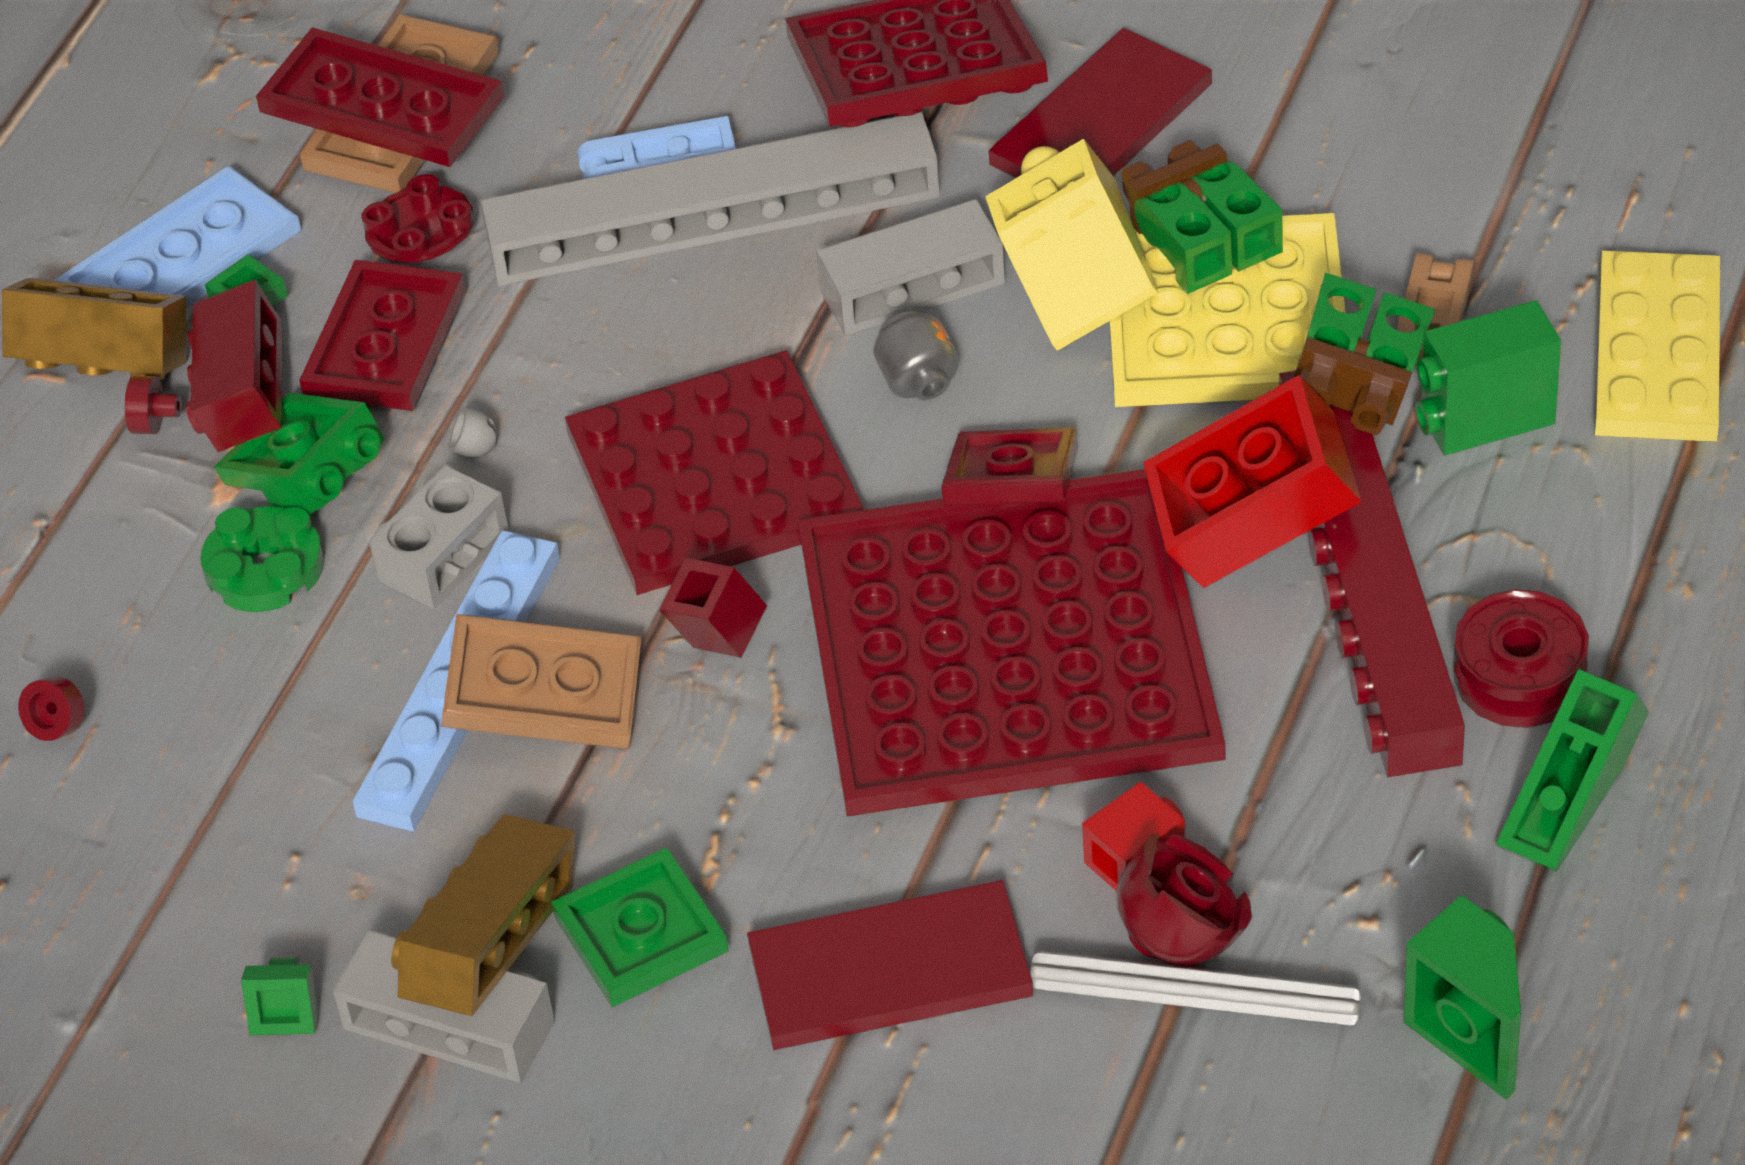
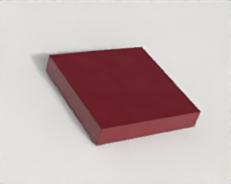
M1046 428L960 431L957 435L941 485L943 505L1064 501L1078 450L1076 429Z

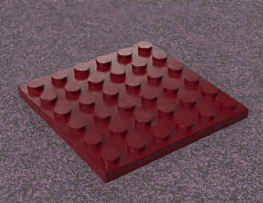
M1145 469L1069 480L1065 499L1061 502L943 505V499L798 520L799 536L847 817L1226 760L1225 740L1183 570L1165 550Z

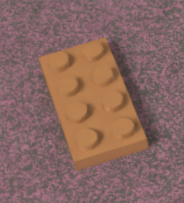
M401 14L377 45L480 75L485 74L499 53L495 36ZM319 129L316 130L300 153L303 170L394 193L406 188L407 183L414 177L425 161Z

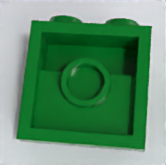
M288 393L282 399L281 428L234 446L214 468L224 485L260 490L271 506L283 508L300 507L311 515L313 512L323 508L329 501L338 497L342 490L343 482L351 474L359 471L377 457L380 451V444L385 440V437L364 402Z

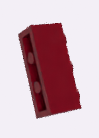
M252 280L193 304V329L188 331V339L192 349V363L187 366V375L191 384L190 401L186 402L187 416L193 429L198 434L205 433L217 452L280 429L282 409V320L257 281Z

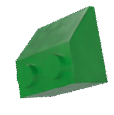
M1461 894L1407 942L1403 1023L1503 1098L1508 1099L1515 1092L1521 1022L1514 932L1508 928L1503 919L1495 912L1488 909L1482 910Z

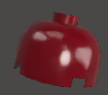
M1158 834L1150 835L1128 863L1119 878L1117 888V908L1131 943L1145 956L1175 964L1190 966L1216 958L1235 942L1252 919L1251 904L1246 892L1244 891L1236 899L1233 891L1226 884L1233 873L1205 847L1181 835L1172 834L1166 842L1157 841Z

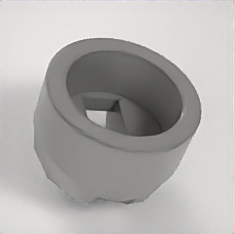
M463 407L452 429L449 443L450 452L466 457H480L488 454L495 447L496 443L495 424L491 417L482 412Z

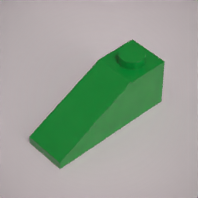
M1578 669L1496 842L1498 847L1557 872L1621 773L1646 721L1649 711L1637 693Z

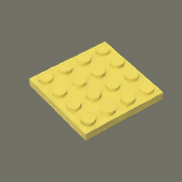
M1335 214L1282 216V253L1239 272L1232 265V275L1189 294L1176 282L1175 268L1157 247L1150 245L1143 234H1139L1135 230L1158 293L1110 320L1115 407L1255 400L1278 387L1279 373L1296 370L1310 315L1325 272L1342 278ZM1333 296L1328 299L1332 307L1346 313L1343 296Z

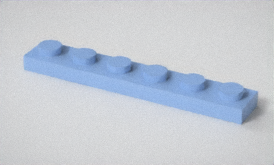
M502 530L456 614L527 622L560 560L557 543ZM456 614L352 801L356 818L414 832L468 730L441 727Z

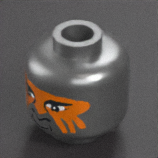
M916 311L902 312L887 320L880 328L879 336L873 348L875 360L891 391L902 398L918 397L920 400H931L940 396L949 387V381L956 374L959 365L957 351L942 323L932 315L919 314Z

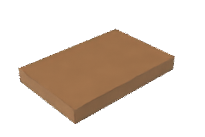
M456 614L441 727L629 749L641 636Z

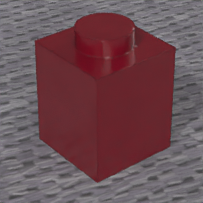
M685 558L659 611L693 648L742 658L767 605L735 567Z

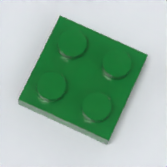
M667 847L551 901L555 920L611 1007H615L729 952L726 934Z

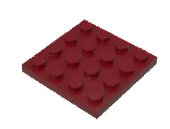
M871 0L785 18L790 44L830 127L837 125L847 128L858 127L867 123L871 118L890 114L911 116L921 112L924 107L943 103L964 105L975 101L978 96L1001 91L1016 94L1029 90L1032 85L1048 82L1046 60L1010 0Z
M787 350L564 417L567 434L636 595L672 585L685 558L734 566L801 545L798 520L864 510Z

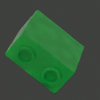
M1537 300L1424 331L1423 358L1417 360V373L1422 386L1421 400L1415 403V412L1421 431L1426 436L1432 434L1444 456L1555 424L1561 338Z

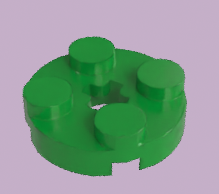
M265 506L247 510L238 507L229 508L217 516L215 520L216 528L208 535L202 546L200 560L207 586L211 592L214 590L222 595L224 604L240 611L264 612L279 609L291 603L290 594L298 591L304 584L308 592L317 583L324 566V554L319 534L311 524L309 514L300 507ZM264 553L274 554L266 556L263 564L253 563L252 558Z

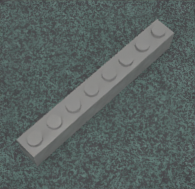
M919 112L911 116H898L868 122L858 127H843L481 199L480 201L498 286L940 198L937 155L923 114Z

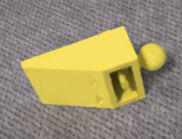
M1084 139L1062 152L1047 146L1032 149L1023 159L1021 166L1022 175L985 196L998 235L1051 344L1057 351L1158 293L1116 179Z

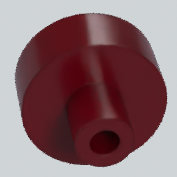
M157 376L130 377L125 393V419L131 434H157L163 417H180L182 408L180 395L163 394L162 384Z
M48 676L29 683L21 692L18 702L19 716L23 726L32 736L42 741H53L74 733L80 727L84 718L85 707L80 691L73 682L62 676Z

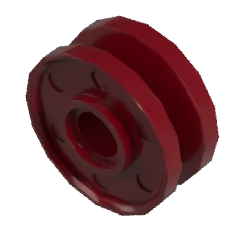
M1518 589L1491 594L1472 605L1457 624L1454 655L1456 661L1454 681L1461 700L1478 716L1501 726L1530 728L1552 723L1578 669L1587 672L1589 635L1583 620L1565 601L1541 591Z

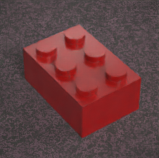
M1300 375L1143 462L1165 550L1202 588L1211 585L1362 502L1336 414Z

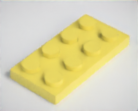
M1602 251L1595 436L1717 442L1719 428L1720 256Z

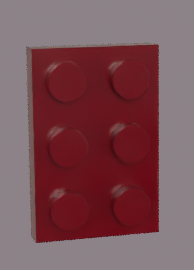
M354 260L299 379L302 394L364 402L369 406L413 411L465 293L463 273Z

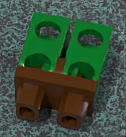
M1188 140L1173 147L1172 151L1168 154V165L1153 170L1148 163L1139 161L1123 169V193L1130 203V219L1133 228L1139 234H1143L1147 242L1157 247L1175 268L1176 282L1187 294L1232 275V265L1239 272L1283 252L1282 208L1238 165L1232 161H1227V152L1218 143L1202 149L1192 140Z
M1325 272L1310 315L1294 377L1300 375L1328 406L1332 405L1353 412L1350 421L1356 429L1377 435L1386 424L1392 426L1394 424L1424 342V331H1428L1435 309L1384 292L1368 338H1362L1361 336L1377 289ZM1333 296L1347 297L1353 300L1360 310L1355 313L1340 312L1330 305L1328 299ZM1391 315L1404 316L1415 324L1417 330L1407 333L1393 329L1385 318Z

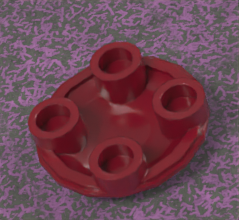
M429 174L413 177L407 183L405 189L388 196L382 202L368 205L361 214L365 229V241L373 253L388 261L401 263L432 260L450 252L467 237L474 224L473 206L465 195L450 187L440 186L438 178Z

